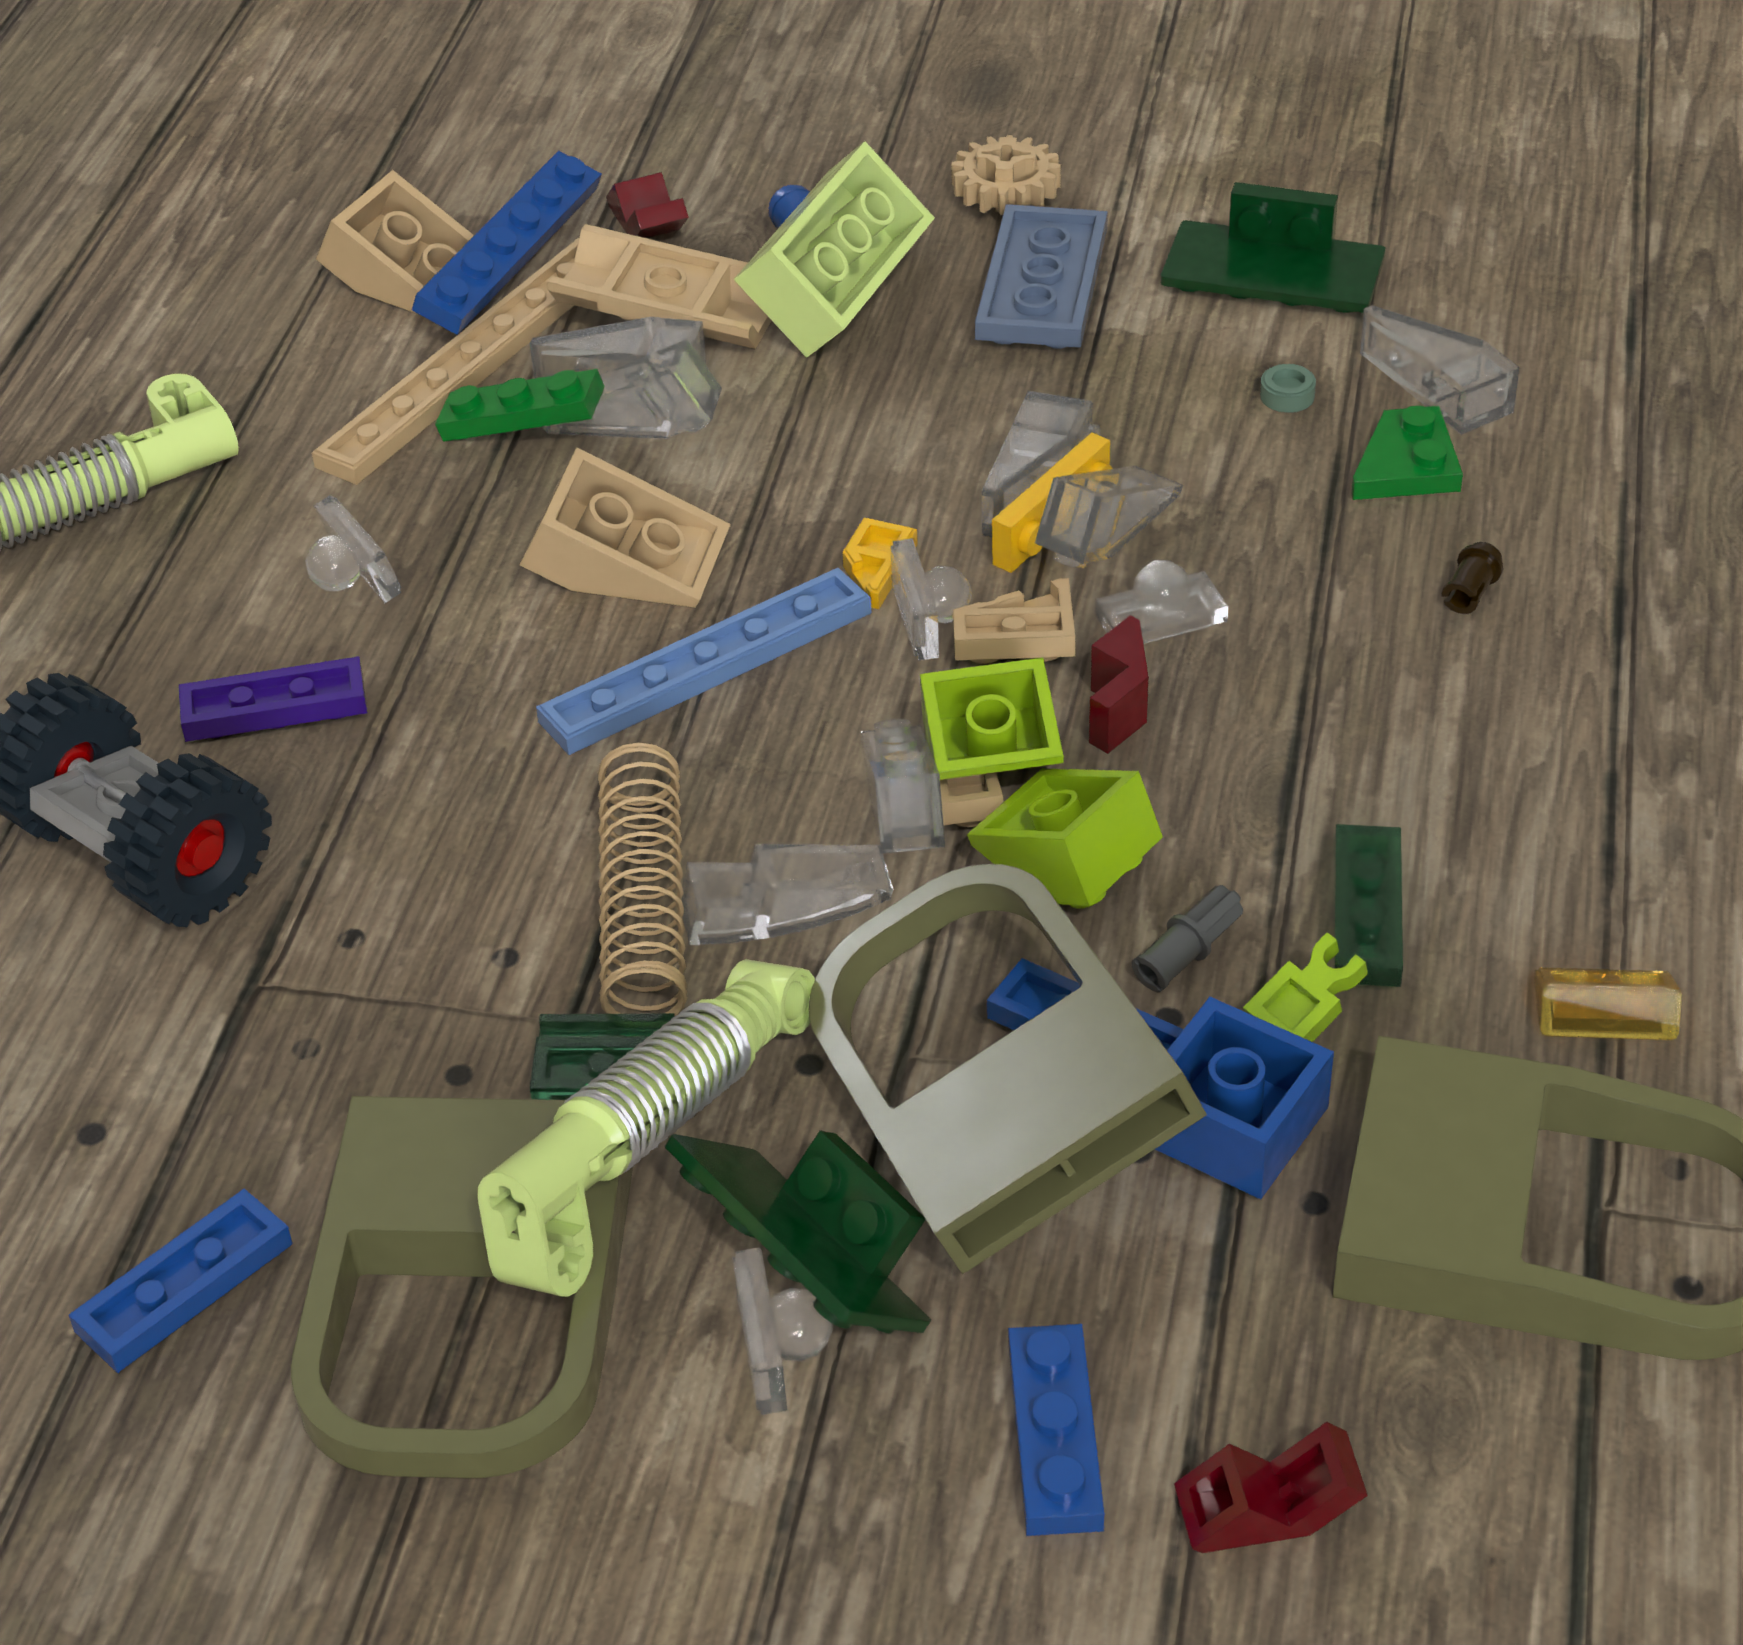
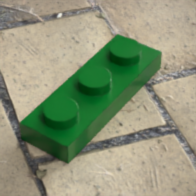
M598 369L579 372L564 370L553 376L528 380L514 378L503 384L478 388L472 385L464 386L449 393L435 426L443 442L589 420L593 417L605 385Z

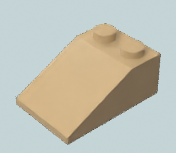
M392 170L331 220L316 260L355 292L414 312L412 307L416 294L474 235Z
M576 447L550 498L520 566L571 591L696 608L731 524Z

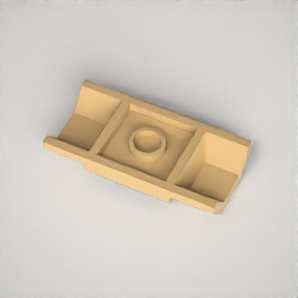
M584 224L581 229L575 260L565 277L551 276L547 281V290L558 302L616 315L626 320H637L666 327L675 332H687L698 335L701 330L707 338L752 349L757 348L772 321L734 281V278L748 262Z

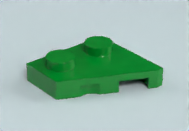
M1416 405L1404 409L1384 410L1354 473L1351 492L1353 500L1461 492L1463 472L1439 406L1425 407Z

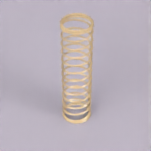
M646 743L626 744L610 751L601 761L598 771L600 785L598 794L600 826L598 831L601 839L599 844L601 856L599 862L601 873L599 880L601 891L599 899L601 933L599 940L602 948L599 956L602 967L599 976L602 985L599 999L603 1011L611 1019L626 1026L639 1028L659 1026L671 1021L673 1017L683 1011L687 1001V984L683 975L686 969L683 956L686 947L682 937L685 927L682 920L684 907L681 900L684 891L681 884L683 872L680 864L683 857L680 849L682 837L679 830L681 824L679 814L681 803L678 796L680 772L677 761L668 751L656 745ZM632 752L653 753L663 758L672 768L671 771L669 768L657 763L636 762L623 765L605 777L606 770L614 759ZM639 766L654 767L664 771L671 778L669 785L658 780L636 779L623 782L613 789L609 782L622 771ZM639 783L654 784L664 788L663 791L652 796L630 797L618 792L626 786ZM608 801L614 804L610 808L607 807ZM656 803H659V804H660V805H657V806L652 807V808H635V807L626 806V805H631V806H638V807H639V806L653 805V804H656ZM665 807L672 812L667 818L656 814L643 813L655 812ZM621 808L640 814L619 819L613 815V812ZM608 818L614 821L610 826L607 824ZM639 818H649L660 821L652 825H635L631 823H626V821ZM667 824L672 829L667 835L658 832L639 831L619 836L613 832L619 825L644 830L655 829ZM609 835L612 838L616 839L612 841L610 844L607 841ZM637 836H654L660 838L659 840L653 842H635L626 840L628 838H633ZM666 841L673 847L667 853L659 850L638 849L620 854L613 849L619 843L647 847L656 846ZM610 853L616 856V858L609 861L607 856ZM637 854H656L660 857H657L655 859L638 860L634 858H629L628 856H633ZM668 859L673 864L667 871L660 868L639 867L621 872L614 867L621 860L635 864H653ZM675 870L677 874L676 877L672 874ZM609 871L617 874L611 879L607 876ZM638 872L659 873V875L654 877H636L629 874ZM668 877L673 882L667 889L659 886L641 885L622 890L614 885L621 878L647 882ZM675 888L677 890V895L672 892ZM612 889L615 892H617V894L613 895L610 898V896L608 895V890ZM640 890L659 891V893L651 895H637L630 892ZM668 895L674 900L667 908L656 904H639L622 908L615 904V901L622 896L644 900L657 899ZM676 906L678 909L677 913L673 910ZM612 907L618 910V912L611 916L608 913V909ZM642 908L660 910L650 913L633 912V910ZM668 913L675 919L668 926L660 923L642 922L624 927L615 922L616 918L623 914L644 918L657 917ZM612 925L619 930L611 935L608 928ZM676 925L678 926V932L673 929ZM642 927L659 928L654 931L633 930ZM667 931L675 937L667 945L661 942L643 941L625 946L615 940L616 937L623 933L648 936L658 935ZM677 943L679 946L678 951L673 947ZM610 944L620 948L613 953L608 950ZM642 946L659 947L657 949H636ZM668 950L675 956L667 964L660 961L645 960L625 964L616 959L618 955L625 951L637 954H656ZM677 962L679 963V966H680V967H679V970H678L676 967L673 966V965H675ZM611 963H614L621 968L611 972L608 967ZM650 973L661 975L670 981L659 986L639 987L627 984L620 979L631 974ZM617 983L626 989L649 992L659 991L675 984L679 991L668 1002L653 1006H639L627 1003L616 997L610 987ZM607 995L611 1000L626 1008L640 1011L660 1010L676 1002L677 1004L668 1012L659 1016L647 1018L630 1017L616 1011L609 1004Z

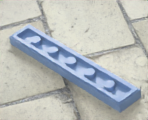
M833 569L536 706L538 723L568 755H571L871 614V597L841 569Z

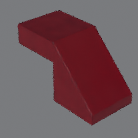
M662 172L616 183L606 196L610 209L626 234L643 238L658 236L680 230L689 218L683 198L670 201Z
M1132 615L1128 616L1091 645V691L1095 694L1090 697L1089 743L1107 754L1147 723L1149 676L1140 620Z
M1329 1422L1322 1424L1271 1462L1229 1443L1174 1483L1191 1547L1200 1553L1311 1536L1368 1496L1347 1431Z

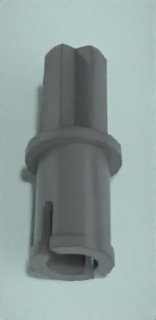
M1223 885L1215 886L1184 915H1173L1167 922V931L1144 953L1133 959L1132 968L1139 981L1150 990L1161 992L1193 960H1204L1211 952V943L1243 914L1239 894L1235 890L1230 891Z

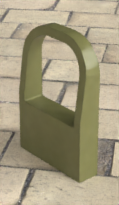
M1001 864L968 866L943 874L917 888L859 926L843 939L820 968L811 989L809 1020L816 1038L932 1231L962 1274L1207 1115L1183 1071L1047 888L1032 874L1013 866ZM983 911H1005L1020 915L1034 923L1045 935L1081 987L899 1106L892 1108L858 1054L852 1039L851 1019L858 996L867 982L886 964L961 917Z
M1378 1035L1337 1251L1333 1298L1673 1359H1715L1743 1350V1296L1721 1304H1689L1555 1268L1526 1263L1521 1257L1539 1130H1549L1692 1154L1724 1166L1743 1180L1742 1118L1709 1102L1575 1067Z
M351 1097L291 1362L293 1391L305 1431L317 1448L332 1460L353 1470L381 1476L437 1478L494 1477L514 1473L544 1461L564 1448L585 1426L595 1407L615 1299L633 1167L610 1181H598L585 1192L593 1240L591 1269L585 1283L574 1293L565 1357L559 1378L548 1395L532 1410L510 1422L483 1429L389 1428L369 1425L349 1417L338 1409L328 1397L360 1276L370 1274L494 1277L489 1265L479 1210L478 1186L483 1177L552 1125L559 1107L564 1104L565 1100Z

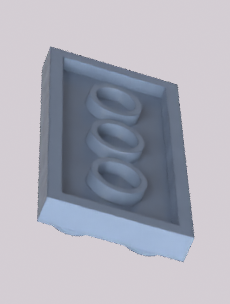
M1006 204L975 320V340L994 341L998 344L1024 343L1046 345L1051 348H1081L1107 232L1108 211Z

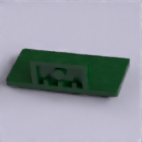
M1235 182L1230 198L1229 226L1189 220L1182 221L1161 272V285L1175 287L1185 292L1204 291L1227 294L1237 299L1256 298L1279 301L1289 306L1308 305L1331 308L1341 313H1366L1370 308L1384 262L1386 248L1382 245L1335 240L1338 195Z
M819 1130L788 1179L754 1149L678 1134L670 1136L664 1147L682 1164L679 1170L681 1176L698 1190L712 1194L726 1208L723 1212L724 1219L739 1232L756 1238L770 1252L767 1257L769 1264L786 1278L801 1283L815 1297L813 1306L822 1317L832 1324L845 1329H849L852 1325L873 1327L887 1334L893 1333L894 1330L924 1333L931 1319L888 1276L926 1219L836 1133Z

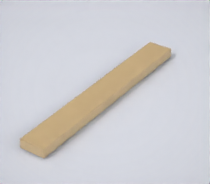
M579 238L312 452L315 468L358 485L438 419L450 392L464 386L472 385L476 387L571 309L574 305L558 302L549 293L547 281L551 276L565 277L574 263Z

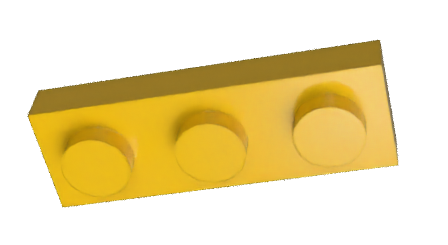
M1091 432L992 519V564L1012 573L1030 556L1036 555L1042 549L1044 543L1063 526L1070 525L1077 514L1093 499L1102 496L1106 492L1113 476V469L1110 466L1109 439Z

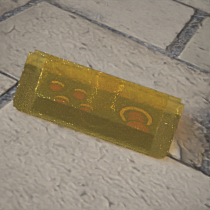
M1539 967V970L1535 969L1534 983L1538 1022L1543 1035L1673 1040L1679 1035L1682 992L1668 971Z

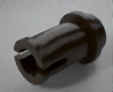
M1476 542L1461 550L1457 559L1458 568L1442 590L1441 596L1447 597L1444 600L1445 605L1456 613L1469 614L1476 610L1488 585L1498 581L1504 569L1500 551L1492 544L1486 542Z

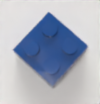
M1209 997L1167 1050L1183 1071L1207 1115L1155 1150L1258 1199H1262L1329 1107L1334 1051Z

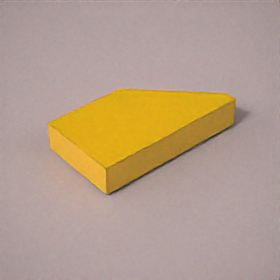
M863 518L843 550V568L852 581L871 597V608L880 609L917 547V529Z

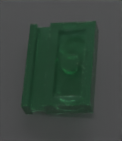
M675 1013L540 1014L539 1037L536 1038L530 1081L531 1099H568L580 1091L582 1087L589 1084L591 1080L598 1077L600 1073L607 1070L609 1066L616 1063L618 1059L625 1056L627 1052L634 1049L664 1024L671 1021L675 1017Z

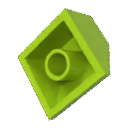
M1043 657L920 674L923 724L931 769L937 780L1064 763V755Z
M1049 768L1039 770L967 834L971 846L993 864L1013 866L1032 874L1041 881L1058 904L1070 905L1076 909L1090 907L1100 902L1105 897L1106 891L1127 871L1136 868L1142 862L1143 856L1163 838L1139 771Z

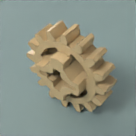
M1012 135L999 137V142L993 137H987V144L985 145L971 142L969 143V152L958 151L956 153L957 161L952 162V185H954L955 197H963V204L965 206L979 203L980 212L982 213L989 211L991 208H996V212L1003 215L1006 204L1024 206L1031 204L1044 207V198L1055 199L1056 188L1061 187L1059 155L1057 153H1049V145L1047 144L1032 146V138L1029 137L1021 142H1017V138Z

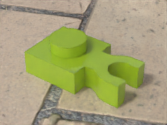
M1326 933L1315 944L1311 953V960L1303 970L1291 961H1288L1243 1007L1244 1012L1313 1042L1342 1012L1340 999L1334 995L1355 987L1368 974L1366 962L1355 954L1346 966L1338 969L1329 967L1327 963L1338 954L1339 947L1337 939Z

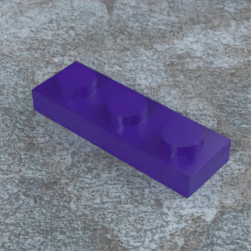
M359 656L179 684L180 719L185 742L206 738H220L226 735L264 729H278L289 725L327 719H341L347 716L368 713Z

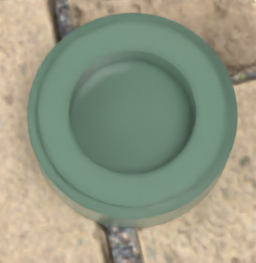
M1280 364L1266 370L1261 377V401L1270 409L1279 412L1302 411L1314 402L1316 378L1312 372L1299 365Z

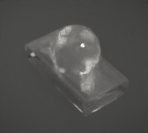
M329 495L316 503L314 507L329 536L318 539L310 548L306 557L307 573L313 583L325 591L338 592L351 588L361 575L384 603L402 593L400 590L402 587L383 550L339 500Z
M913 538L892 541L893 546H890L892 588L914 656L918 657L919 661L939 658L938 623L949 624L953 622V609L970 605L972 600L970 582L962 572L949 566H936L924 573Z
M1154 560L1141 568L1135 578L1132 590L1097 598L1095 615L1106 633L1132 615L1140 620L1143 644L1226 623L1228 622V605L1205 571L1188 575L1181 566L1171 560Z
M761 1247L735 1251L736 1257H732L736 1295L756 1408L761 1410V1415L787 1411L782 1359L785 1361H804L817 1356L829 1341L832 1323L815 1310L813 1306L815 1297L807 1289L789 1288L774 1294L770 1299Z

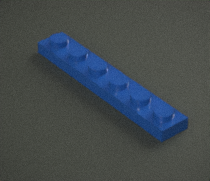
M558 150L416 294L412 311L458 335L597 190L602 173L585 165L580 159L568 156Z

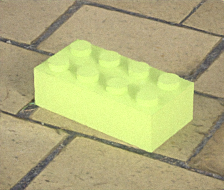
M864 141L824 175L734 278V281L807 358L847 327L935 217L867 142Z

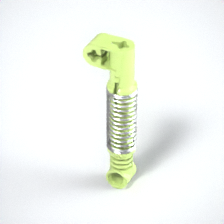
M187 374L162 376L154 380L148 386L146 392L154 427L129 436L121 432L107 434V436H102L101 440L94 439L93 449L88 444L83 443L81 453L76 448L71 447L70 457L64 452H59L57 462L53 457L47 456L46 466L41 461L35 460L34 470L28 465H23L21 475L17 470L11 469L10 479L5 474L0 473V551L2 545L12 548L14 540L21 544L25 542L26 536L36 539L38 531L46 535L50 527L54 530H60L62 523L71 526L74 519L80 522L84 520L85 515L95 517L97 510L105 513L109 506L119 508L120 502L130 504L132 501L145 497L149 487L238 455L239 447L236 433L227 413L205 386L194 376Z
M748 959L738 962L727 979L725 991L714 999H701L679 1012L671 1021L664 1024L642 1043L627 1052L625 1056L618 1059L616 1063L609 1066L607 1070L600 1073L598 1077L591 1080L580 1091L566 1099L564 1104L559 1107L552 1125L483 1177L478 1186V1204L489 1265L493 1276L502 1283L557 1296L569 1297L576 1293L585 1283L593 1259V1240L585 1192L598 1181H610L627 1172L641 1158L658 1147L659 1143L665 1141L669 1135L685 1125L686 1121L693 1118L696 1113L703 1110L713 1099L727 1090L730 1085L743 1077L754 1062L756 1052L770 1042L772 1038L776 1037L779 1033L790 1035L803 1033L810 1025L809 999L815 981L812 973L803 968Z

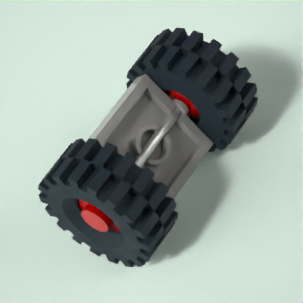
M60 673L48 674L47 683L37 677L26 683L28 689L26 695H22L15 690L5 699L11 707L5 714L0 713V814L38 839L42 837L49 842H58L61 835L68 840L74 838L111 862L104 867L107 877L114 881L112 886L119 893L167 924L171 922L177 927H188L190 920L197 925L209 921V910L213 908L220 913L229 906L227 898L232 893L241 897L249 886L243 880L249 872L257 875L263 863L256 859L258 851L268 850L270 837L262 833V830L272 826V816L263 810L269 803L266 797L258 792L259 788L199 754L198 758L190 753L181 754L178 757L177 764L170 759L160 763L134 748L141 745V736L139 732L132 728L137 724V721L133 714L125 710L127 707L74 675L69 674L67 678Z

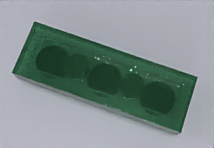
M1336 824L1334 839L1333 937L1337 939L1339 952L1333 958V968L1338 969L1346 966L1355 954L1366 962L1368 974L1358 985L1401 987L1403 974L1401 827Z

